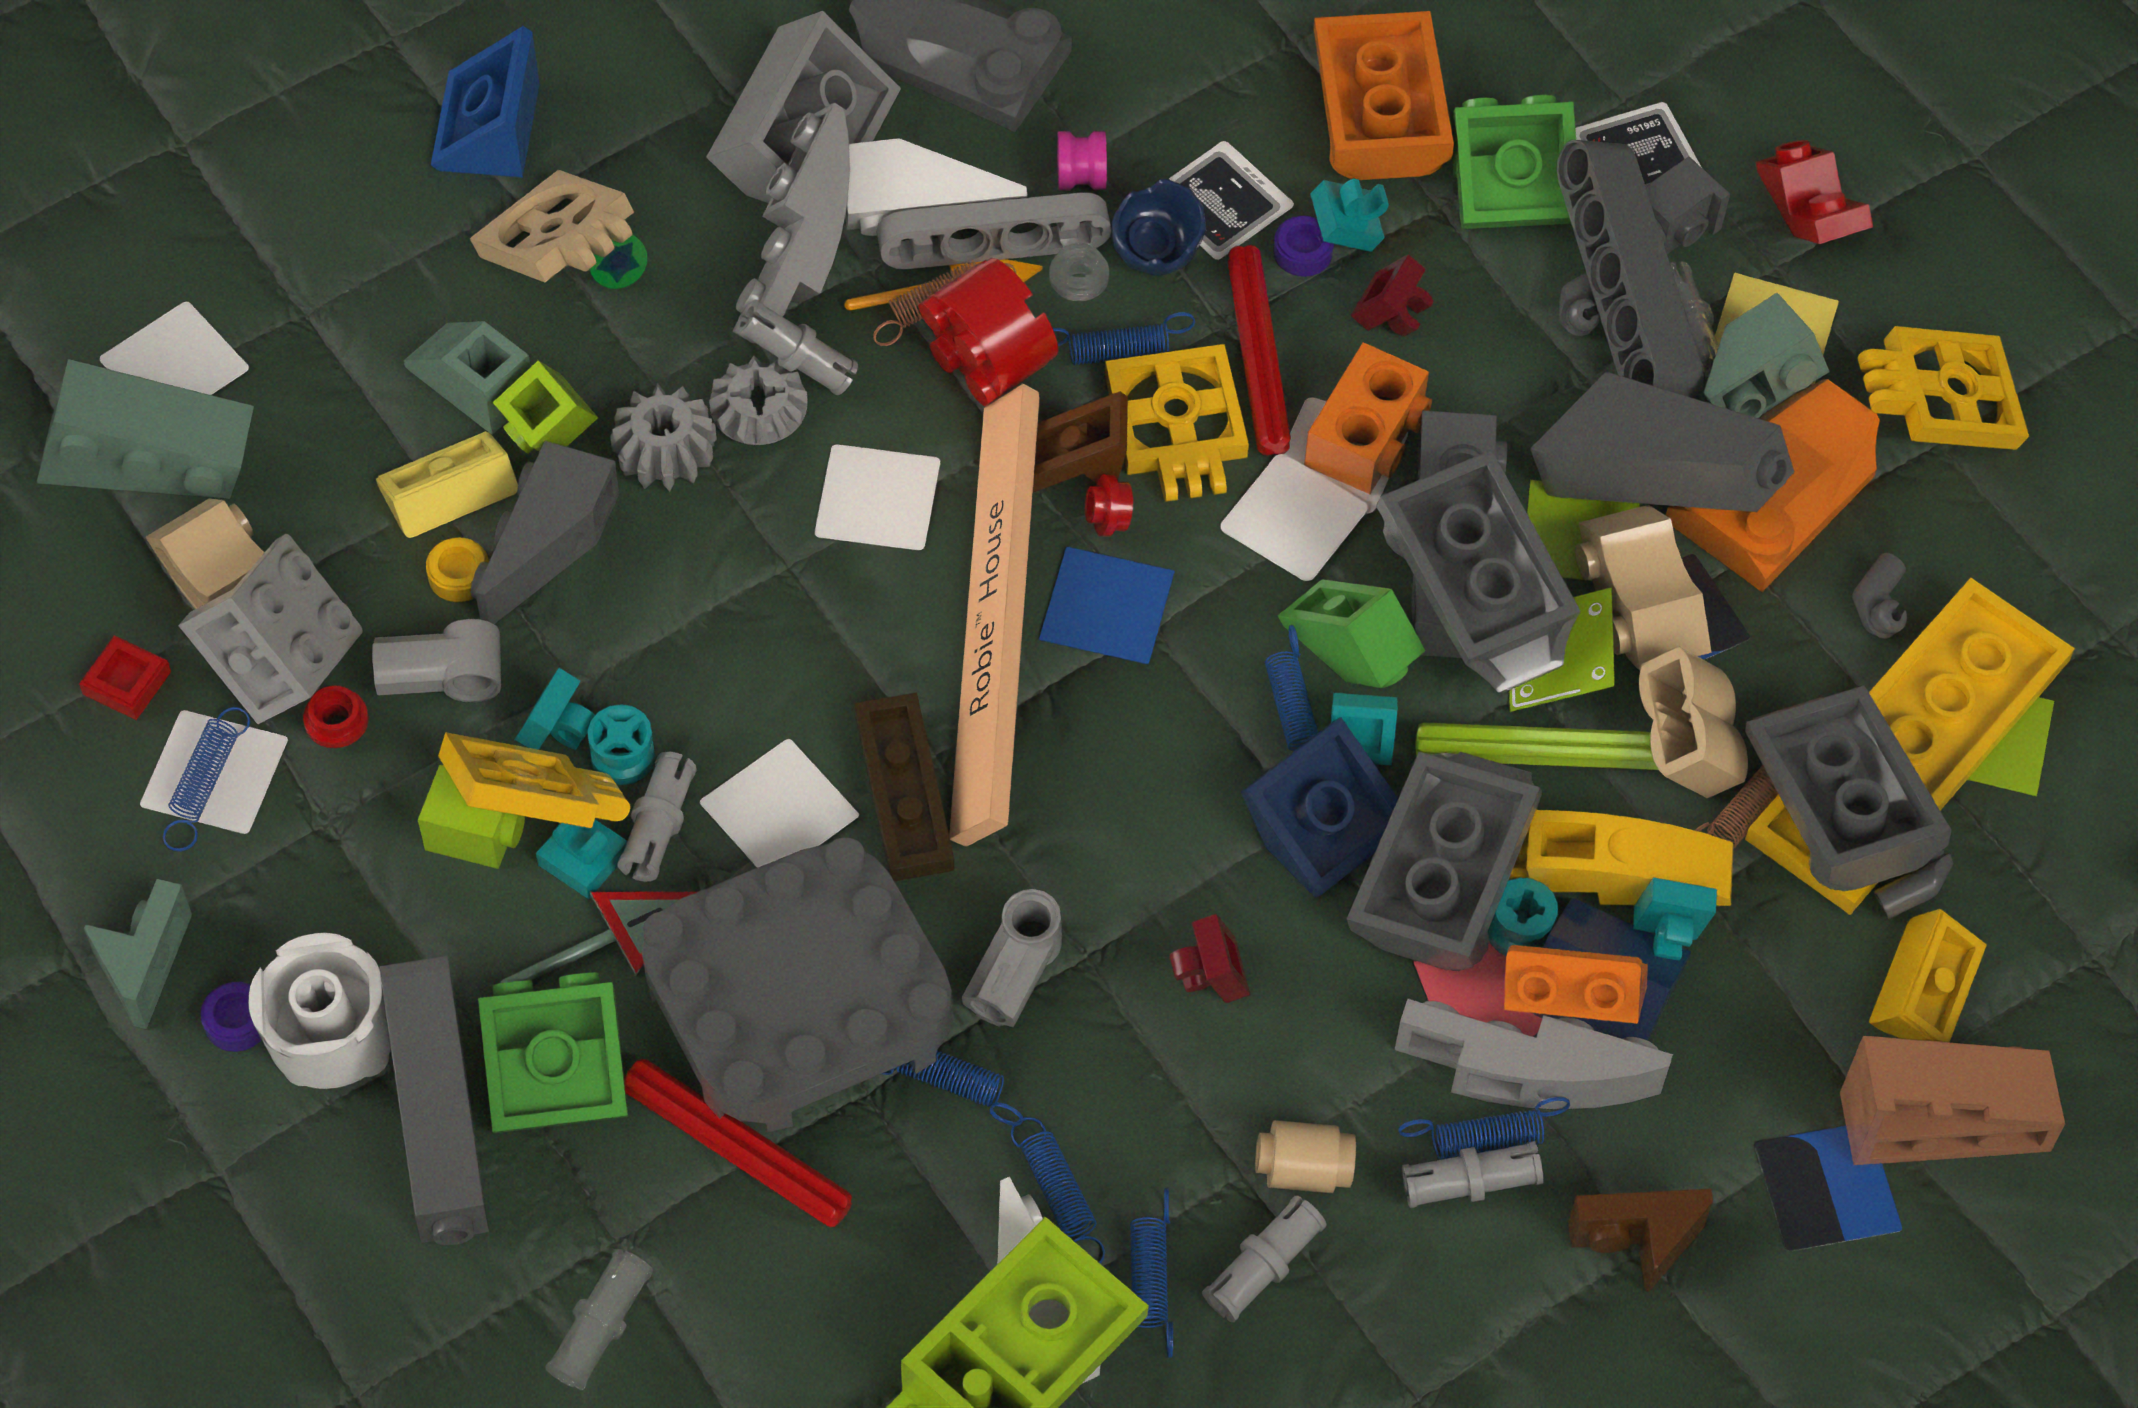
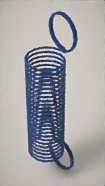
M1179 312L1165 318L1163 325L1167 336V352L1169 351L1168 333L1180 334L1190 330L1195 324L1194 316L1186 312ZM1177 316H1188L1193 319L1189 327L1181 330H1170L1166 324L1169 319ZM1153 324L1152 332L1150 325H1148V332L1146 325L1144 326V332L1143 327L1140 326V333L1138 326L1136 327V333L1135 328L1132 327V334L1130 327L1128 328V334L1127 329L1124 328V335L1122 328H1120V335L1119 329H1116V335L1115 330L1112 329V336L1111 330H1108V336L1107 331L1104 330V337L1101 330L1100 337L1099 332L1096 331V338L1094 331L1092 332V338L1091 332H1088V339L1086 332L1084 333V339L1083 333H1080V340L1078 333L1076 334V340L1075 334H1072L1075 354L1074 363L1069 332L1062 328H1053L1054 331L1067 334V337L1059 342L1058 346L1069 341L1070 355L1074 366L1076 363L1080 365V362L1084 365V362L1092 364V361L1093 363H1096V361L1100 363V360L1104 362V360L1108 361V359L1115 360L1116 358L1122 359L1124 357L1150 355L1149 343L1151 354L1158 353L1157 342L1159 353L1166 352L1162 324H1160V331L1159 325L1156 324L1155 331ZM1137 343H1138L1139 355L1137 354ZM1121 344H1122L1123 357H1122V355H1121ZM1125 344L1127 350V357L1125 355ZM1109 345H1110V351H1111V359H1110V356H1109ZM1113 345L1115 351V358L1113 356ZM1117 345H1118V351H1119V358H1118V355H1117ZM1097 346H1098V352H1099V360H1098V357H1097ZM1101 346H1102V352H1103V360H1102V357H1101ZM1105 346L1107 352V359L1105 357ZM1085 347L1087 353V361L1085 359ZM1089 347H1090V353H1091V361H1090V358H1089ZM1093 347L1095 353V360L1093 358ZM1077 348H1078V354H1079V362H1078V359H1077ZM1081 348H1082V354H1083V362H1082V359H1081Z
M1289 625V639L1293 652L1275 653L1266 659L1265 665L1287 747L1291 751H1295L1296 749L1290 747H1300L1301 745H1290V743L1306 742L1315 736L1318 730L1298 657L1301 654L1299 653L1297 633L1294 625ZM1289 653V654H1293V655H1294V656H1291V655H1281V656L1275 657V658L1271 659L1269 662H1267L1271 657H1273V656H1275V655H1278V654ZM1281 657H1291V658H1293V659H1281V660H1277V661L1271 663L1270 665H1268V664H1269L1270 662H1272L1273 660L1278 659V658H1281ZM1281 661H1290V662H1284V663H1280V664H1277V665H1275V666H1272L1273 664L1278 663V662H1281ZM1311 736L1308 739L1302 741L1292 742L1294 740H1299Z
M238 707L228 708L221 712L217 719H209L207 721L201 738H199L195 746L196 748L190 757L191 759L187 763V767H185L184 774H182L179 784L173 793L174 795L170 803H168L169 808L174 813L185 818L197 820H177L166 827L163 833V840L169 849L180 852L191 848L197 841V829L192 823L199 821L216 781L220 777L221 771L235 744L236 738L245 733L249 728L250 718L245 710ZM238 710L246 714L248 722L244 730L238 733L230 724L220 720L228 711ZM219 722H222L227 726L231 727L236 734H234L229 728L225 727L224 725L219 724ZM219 726H221V727L227 729V730H228L229 732H231L232 734H229L228 732H226V731H224L223 729L219 728ZM170 804H171L175 809H177L178 811H181V812L186 813V814H189V815H194V816L197 815V817H190V816L182 815V814L176 812L174 809H172V807L170 806ZM174 804H177L179 807L184 808L186 810L193 811L194 813L183 811L176 807ZM187 823L195 830V838L187 847L173 848L166 842V832L174 824Z
M938 1050L936 1051L937 1061L934 1064L930 1077L929 1074L933 1064L929 1066L926 1075L927 1067L923 1069L921 1076V1071L915 1074L914 1071L912 1072L911 1066L908 1071L909 1062L905 1069V1064L897 1067L898 1073L901 1071V1074L905 1073L906 1076H913L914 1079L917 1078L918 1081H925L926 1084L930 1083V1085H933L934 1083V1087L938 1085V1088L942 1087V1090L946 1088L947 1092L950 1090V1093L954 1092L955 1095L958 1093V1096L962 1095L967 1100L971 1099L973 1101L975 1099V1103L979 1100V1104L983 1102V1106L987 1104V1107H990V1114L1000 1122L1012 1126L1021 1125L1023 1122V1116L1018 1110L1010 1105L997 1102L1004 1083V1076H1000L999 1073L995 1074V1072L991 1073V1070H983V1067L979 1068L975 1064L971 1065L970 1062L967 1063V1061L954 1058V1056L951 1057L946 1055V1053L942 1054V1051L938 1052ZM942 1065H943V1068H942V1071H941L940 1076H939V1078H938V1081L936 1082L937 1077H938V1075H939V1072H940V1070H941V1067H942ZM937 1066H938L937 1072H936L935 1077H934V1079H933L935 1070H936V1068H937ZM946 1067H947L946 1073H945L944 1078H943V1080H942V1082H941L942 1076H943L944 1071H945V1069H946ZM891 1069L890 1071H886V1072H884V1073H882V1074H883V1075L892 1074L893 1071H894V1069ZM949 1071H950V1075H949V1077H948V1079H947V1082H946V1084H945L946 1078H947L948 1073H949ZM962 1074H963L962 1080H961L960 1085H959V1087H958L959 1081H960L961 1076H962ZM1002 1077L1001 1087L998 1096L996 1098L995 1103H992L998 1089L1000 1078ZM995 1106L1006 1108L1015 1113L1020 1118V1121L1012 1122L1001 1118L993 1111V1108Z
M1553 1097L1539 1102L1535 1106L1536 1111L1533 1109L1532 1113L1530 1110L1528 1112L1524 1111L1523 1114L1520 1111L1519 1115L1517 1112L1515 1114L1511 1113L1510 1116L1507 1113L1506 1117L1504 1114L1502 1116L1498 1115L1497 1118L1493 1116V1120L1489 1116L1488 1119L1485 1117L1484 1120L1480 1118V1122L1476 1118L1475 1121L1472 1119L1471 1123L1469 1120H1467V1123L1463 1120L1462 1123L1458 1121V1125L1456 1122L1454 1124L1450 1122L1449 1126L1445 1123V1127L1443 1124L1441 1126L1437 1124L1436 1136L1441 1158L1435 1143L1434 1126L1430 1120L1419 1119L1409 1121L1401 1125L1398 1131L1401 1136L1415 1137L1432 1129L1434 1148L1440 1160L1443 1158L1459 1157L1461 1147L1465 1149V1145L1466 1148L1474 1147L1475 1145L1477 1153L1497 1150L1496 1142L1498 1149L1510 1147L1509 1140L1511 1147H1514V1142L1515 1146H1519L1518 1140L1520 1145H1523V1138L1524 1144H1527V1139L1528 1142H1531V1138L1532 1141H1535V1136L1537 1139L1536 1144L1538 1145L1544 1142L1542 1116H1554L1565 1112L1570 1107V1101L1564 1097ZM1549 1102H1567L1565 1107L1553 1112L1543 1113L1538 1109ZM1529 1113L1532 1119L1533 1134L1530 1126ZM1534 1114L1537 1122L1538 1135L1534 1124ZM1525 1115L1528 1121L1529 1136L1526 1129ZM1537 1115H1539V1116H1540V1119H1541V1126H1542V1141H1541V1142H1540L1539 1121H1538ZM1516 1116L1519 1122L1520 1136L1517 1128ZM1512 1117H1513L1514 1124H1515L1516 1138H1515V1134H1514V1131H1513ZM1521 1117L1524 1124V1134L1521 1126ZM1503 1118L1506 1124L1507 1138L1504 1130ZM1499 1119L1502 1127L1503 1140L1500 1133ZM1508 1119L1511 1127V1136L1508 1128ZM1490 1120H1491L1492 1127H1493L1494 1140H1493V1137H1492L1491 1126H1490ZM1495 1121H1496L1497 1130H1498V1138H1497L1496 1130H1495ZM1477 1122H1478L1479 1129H1480L1481 1142H1480V1139H1479L1478 1128H1477ZM1486 1122H1487L1488 1129H1489V1138H1488L1487 1130H1486ZM1482 1123H1483V1127H1484L1485 1140H1484L1483 1132H1482ZM1429 1124L1427 1128L1418 1132H1401L1402 1129L1410 1125ZM1473 1124L1476 1132V1141L1473 1132ZM1464 1125H1465L1466 1132H1467L1468 1144H1467L1466 1137H1465ZM1460 1126H1461L1462 1135H1463V1143H1462L1461 1134H1460ZM1469 1126L1471 1129L1472 1143L1469 1134ZM1451 1127L1454 1135V1143L1452 1139ZM1455 1127L1457 1128V1132H1458L1459 1145H1458V1141H1457V1136H1456V1129H1455ZM1438 1129H1439L1440 1138H1441V1145H1440L1439 1136H1438ZM1447 1129H1448V1132H1449L1450 1145H1449L1448 1136H1447ZM1443 1131H1444V1135H1445L1446 1147H1445V1143H1444V1139H1443Z
M1032 1117L1023 1118V1121L1032 1120L1039 1123L1044 1132L1028 1137L1019 1145L1013 1136L1014 1128L1016 1127L1013 1126L1011 1130L1012 1141L1024 1153L1061 1231L1071 1233L1083 1228L1092 1221L1082 1231L1067 1235L1068 1237H1073L1084 1232L1095 1223L1088 1232L1075 1239L1074 1242L1076 1243L1084 1239L1097 1242L1103 1251L1102 1258L1099 1261L1101 1264L1105 1256L1103 1244L1094 1237L1086 1236L1095 1228L1096 1220L1053 1133L1046 1131L1045 1126L1038 1119ZM1044 1134V1136H1041V1137H1038V1138H1036V1139H1033L1032 1141L1028 1142V1143L1023 1147V1144H1024L1026 1141H1028L1029 1139H1031V1138H1033V1137H1035V1136ZM1042 1139V1141H1039L1027 1148V1146L1032 1142ZM1087 1221L1086 1223H1084L1082 1226L1078 1227L1077 1229H1074V1230H1071V1231H1067L1068 1229L1073 1228V1227H1076L1077 1225L1081 1224L1082 1222Z
M1164 1188V1222L1157 1218L1142 1217L1130 1223V1245L1132 1251L1131 1288L1133 1293L1141 1297L1149 1305L1148 1316L1145 1319H1160L1157 1321H1143L1142 1323H1157L1164 1320L1163 1323L1158 1325H1139L1138 1327L1152 1328L1166 1323L1167 1356L1172 1358L1173 1321H1169L1168 1330L1165 1228L1166 1224H1170L1169 1188ZM1151 1219V1220L1159 1221V1222H1161V1223H1163V1224H1159V1223H1156V1222H1150V1221L1138 1222V1223H1135V1224H1132V1223L1135 1222V1221H1138V1220ZM1147 1223L1159 1225L1158 1227L1149 1225L1135 1227L1136 1225Z

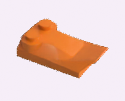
M1421 11L1314 18V34L1330 137L1329 160L1333 169L1344 177L1359 180L1421 177L1433 174L1441 169L1444 163L1450 161L1453 155L1454 141L1431 12Z
M1823 379L1797 392L1759 418L1781 426L1794 473L1757 512L1669 506L1667 508L1666 516L1671 519L1673 528L1761 592L1778 577L1874 478L1877 470L1876 438L1880 423L1877 413L1872 412L1870 408L1829 379Z

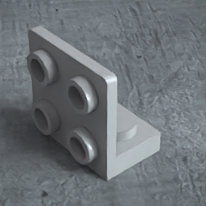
M288 534L277 538L234 589L191 611L178 625L257 724L311 698L362 634V627L354 618L348 606L339 599L314 567L311 559L303 553Z

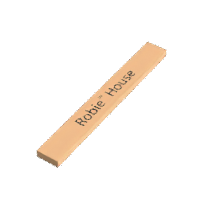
M1021 384L986 406L983 414L949 831L950 840L965 847L1008 825L1040 399L1039 392L1025 384Z

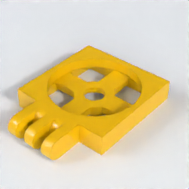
M1894 326L1883 340L1886 350L1868 349L1861 352L1857 357L1860 370L1866 373L1863 376L1866 391L1872 393L1868 398L1872 412L1905 416L1911 441L2017 450L2029 437L2000 336ZM1926 351H1935L1940 367L1939 371L1917 369L1914 356ZM1964 361L1972 365L1976 370L1980 372L1981 375H1979L1972 367L1965 364ZM1956 378L1965 385L1967 394L1961 395L1953 391L1948 384V379ZM1925 395L1942 397L1951 405L1955 420L1933 418L1930 415ZM1978 400L1997 402V418L1995 423L1982 422L1976 403Z
M1225 344L1105 361V379L1109 395L1121 391L1128 396L1137 384L1153 375H1156L1159 386L1153 397L1128 401L1127 451L1124 458L1127 475L1158 471L1165 502L1178 500L1179 489L1176 479L1184 478L1189 498L1202 497L1200 478L1202 475H1208L1213 495L1226 493L1227 486L1222 461L1248 458L1249 443ZM1181 372L1199 376L1216 388L1196 391L1193 387L1184 383ZM1180 399L1187 404L1188 410L1183 415L1173 416L1166 412L1164 406L1169 400ZM1227 413V425L1218 438L1197 441L1193 423L1197 421L1199 416ZM1159 422L1162 426L1168 428L1172 445L1150 448L1135 438L1132 426Z
M445 732L438 756L467 806L592 828L595 818L621 821L630 812L629 802L609 774L576 768L567 755Z

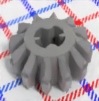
M657 383L653 396L646 398L633 391L630 407L617 408V413L614 417L615 428L610 435L612 451L616 453L619 467L624 472V475L638 474V481L644 489L658 479L662 480V483L670 492L676 478L681 477L694 484L698 476L697 467H710L713 459L712 447L717 440L716 427L708 416V408L704 404L703 399L689 401V394L683 386L672 395H665L664 390Z

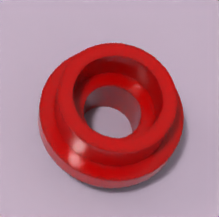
M1103 474L1098 479L1097 485L1090 486L1087 490L1085 498L1086 521L1094 523L1098 536L1110 537L1115 531H1126L1129 528L1133 513L1131 485L1129 482L1118 481L1115 475Z
M336 685L318 690L311 697L303 714V722L308 736L318 745L327 748H342L356 742L366 731L369 721L367 707L363 699L348 688ZM334 716H344L347 718L338 724H326Z

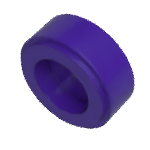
M1295 216L1287 219L1278 227L1275 233L1273 253L1277 264L1284 271L1295 276H1313L1324 271L1331 263L1334 244L1323 241L1317 218Z
M244 982L222 984L212 990L202 1004L200 1015L208 1039L222 1050L231 1052L244 1051L254 1047L262 1040L249 1012L248 1002L251 984Z

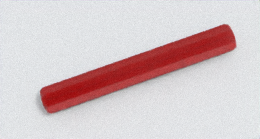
M1252 244L1245 247L1235 246L1228 253V268L1257 450L1265 456L1274 453L1284 454L1290 448L1291 436L1261 253Z
M648 1059L637 1060L624 1077L626 1094L826 1226L836 1227L849 1212L852 1205V1195L849 1191L744 1122L728 1114H724L719 1119L704 1102V1096Z

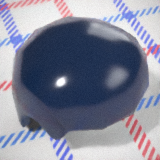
M1159 179L1153 186L1147 189L1131 191L1120 203L1119 210L1115 212L1111 222L1113 247L1124 262L1133 270L1154 276H1162L1178 271L1191 262L1204 238L1206 231L1204 206L1190 188L1170 179Z

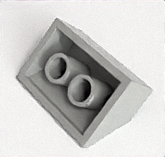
M820 11L778 27L706 158L746 196L769 203L771 197L766 195L769 181L783 163L788 165L796 148L795 145L791 144V137L801 119L808 112L815 114L832 103H836L845 109L849 144L870 142L874 140L901 88L824 11Z

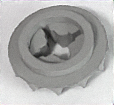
M755 356L752 357L748 364L739 367L730 363L726 374L721 379L713 380V388L709 400L712 419L721 432L735 441L749 445L771 444L791 435L804 420L808 405L807 391H805L798 372H790L778 365V359L772 364L761 363ZM756 386H760V389L764 391L765 397H767L765 399V406L762 407L763 415H757L756 407H753L750 399L752 395L751 390H754Z

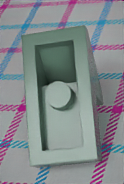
M156 879L148 901L141 900L134 911L131 922V935L90 925H85L84 927L97 961L130 1020L136 1027L147 1029L192 916L181 884Z

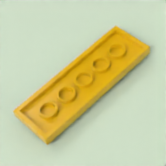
M1970 578L1871 689L1869 694L1940 811L2068 664L2075 648L1973 578ZM1779 794L1748 829L1746 841L1849 915L1853 913L1878 884L1875 883L1856 890L1839 891L1819 883L1812 875L1809 867L1811 852Z

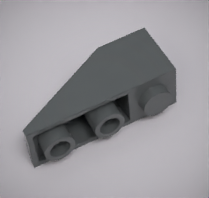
M544 441L536 461H528L523 467L517 489L519 498L513 511H505L499 519L494 537L496 548L489 563L481 562L475 571L471 585V596L477 600L481 620L495 624L597 545L619 496L614 460Z

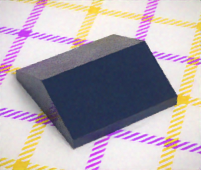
M1341 717L1334 720L1241 791L1266 849L1314 897L1322 895L1376 852L1398 801L1393 790Z
M1573 897L1549 933L1543 948L1638 957L1642 960V963L1648 964L1647 989L1638 1024L1569 1017L1586 1022L1594 1031L1621 1039L1637 1037L1647 1041L1690 958L1691 951L1682 948V958L1680 961L1654 956V934L1633 929L1632 924ZM1532 1013V1014H1534V1015H1536V1016H1538V1017H1540V1018H1543V1015L1548 1016V1017H1552V1018H1555V1019H1560V1018L1567 1017V1016H1557V1015H1547V1014Z

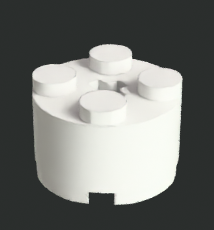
M314 933L297 937L277 949L276 953L278 956L264 971L260 967L254 976L250 986L248 1003L253 1024L274 1063L284 1073L285 1077L297 1086L330 1089L353 1084L364 1077H372L383 1071L389 1062L391 1045L380 969L370 954L353 945L350 939L332 933Z

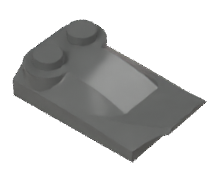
M853 0L849 8V12L856 23L860 35L862 50L887 75L1013 132L1017 131L1072 51V36L1061 31V24L1053 14L1039 8H1024L1013 12L987 0Z
M1492 450L1380 496L1377 508L1384 519L1383 533L1386 543L1395 553L1406 559L1466 666L1480 674L1498 693H1504L1557 670L1564 665L1568 637L1581 611Z
M1865 685L1761 715L1746 723L1745 732L1811 852L1809 859L1811 873L1822 885L1839 891L1856 890L1925 866L1931 858L1949 845L1950 826Z
M1418 752L1348 914L1347 922L1350 930L1384 951L1444 970L1460 971L1473 968L1475 964L1481 961L1488 950V929L1542 796L1541 788L1533 784L1532 772L1463 752L1448 758H1439Z

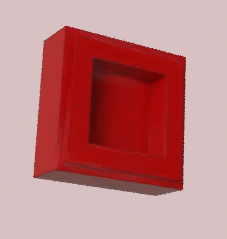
M114 635L79 685L84 696L137 721L170 675L171 669L168 660Z

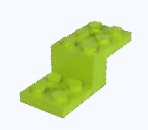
M1044 1217L901 1360L902 1392L886 1408H1059L1148 1316L1149 1305L1048 1218ZM1054 1300L1065 1306L1069 1317L1061 1326L1047 1329L1036 1325L1031 1320L1029 1312L1040 1301Z

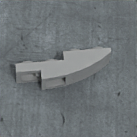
M832 103L815 114L808 112L801 119L791 137V144L795 145L796 148L788 165L783 163L769 181L766 195L770 196L771 200L762 217L779 227L770 235L762 250L761 258L766 263L758 280L752 279L746 285L737 301L736 310L741 312V314L753 300L757 299L763 302L764 306L783 317L791 300L799 304L819 295L823 289L833 265L843 230L850 176L849 137L845 109L836 103ZM741 315L738 319V321L742 320L745 323L749 321L747 318H744ZM745 336L743 337L744 339L748 340L749 342L754 343L753 341L749 340V339L746 338Z
M1407 999L1400 1020L1395 1046L1396 1051L1455 1068L1451 1093L1486 1102L1525 1108H1535L1539 1102L1553 1097L1569 1099L1570 1107L1568 1109H1582L1630 1103L1661 1094L1673 1054L1658 1050L1654 1044L1637 1037L1621 1039L1594 1031L1589 1024L1575 1018L1564 1017L1555 1019L1543 1015L1537 1037L1535 1038L1523 1034L1519 1028L1507 1022L1489 1021L1486 1023L1460 1015L1454 1008L1441 1002L1427 1001L1420 1003L1411 999ZM1549 1102L1539 1108L1562 1109L1567 1105V1102Z

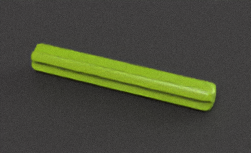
M1425 722L1419 724L1416 730V756L1418 752L1429 755L1435 753L1458 754L1463 752L1501 764L1659 770L1651 751V732Z

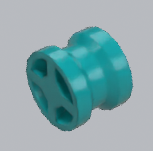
M623 704L609 706L599 711L591 720L587 731L594 770L609 774L617 785L634 784L645 778L651 771L655 761L651 723L646 715L633 706ZM614 747L626 748L629 752L612 753L611 750Z
M1531 878L1509 880L1488 929L1490 944L1500 954L1505 956L1512 945L1543 948L1558 915V903L1553 892L1545 884Z

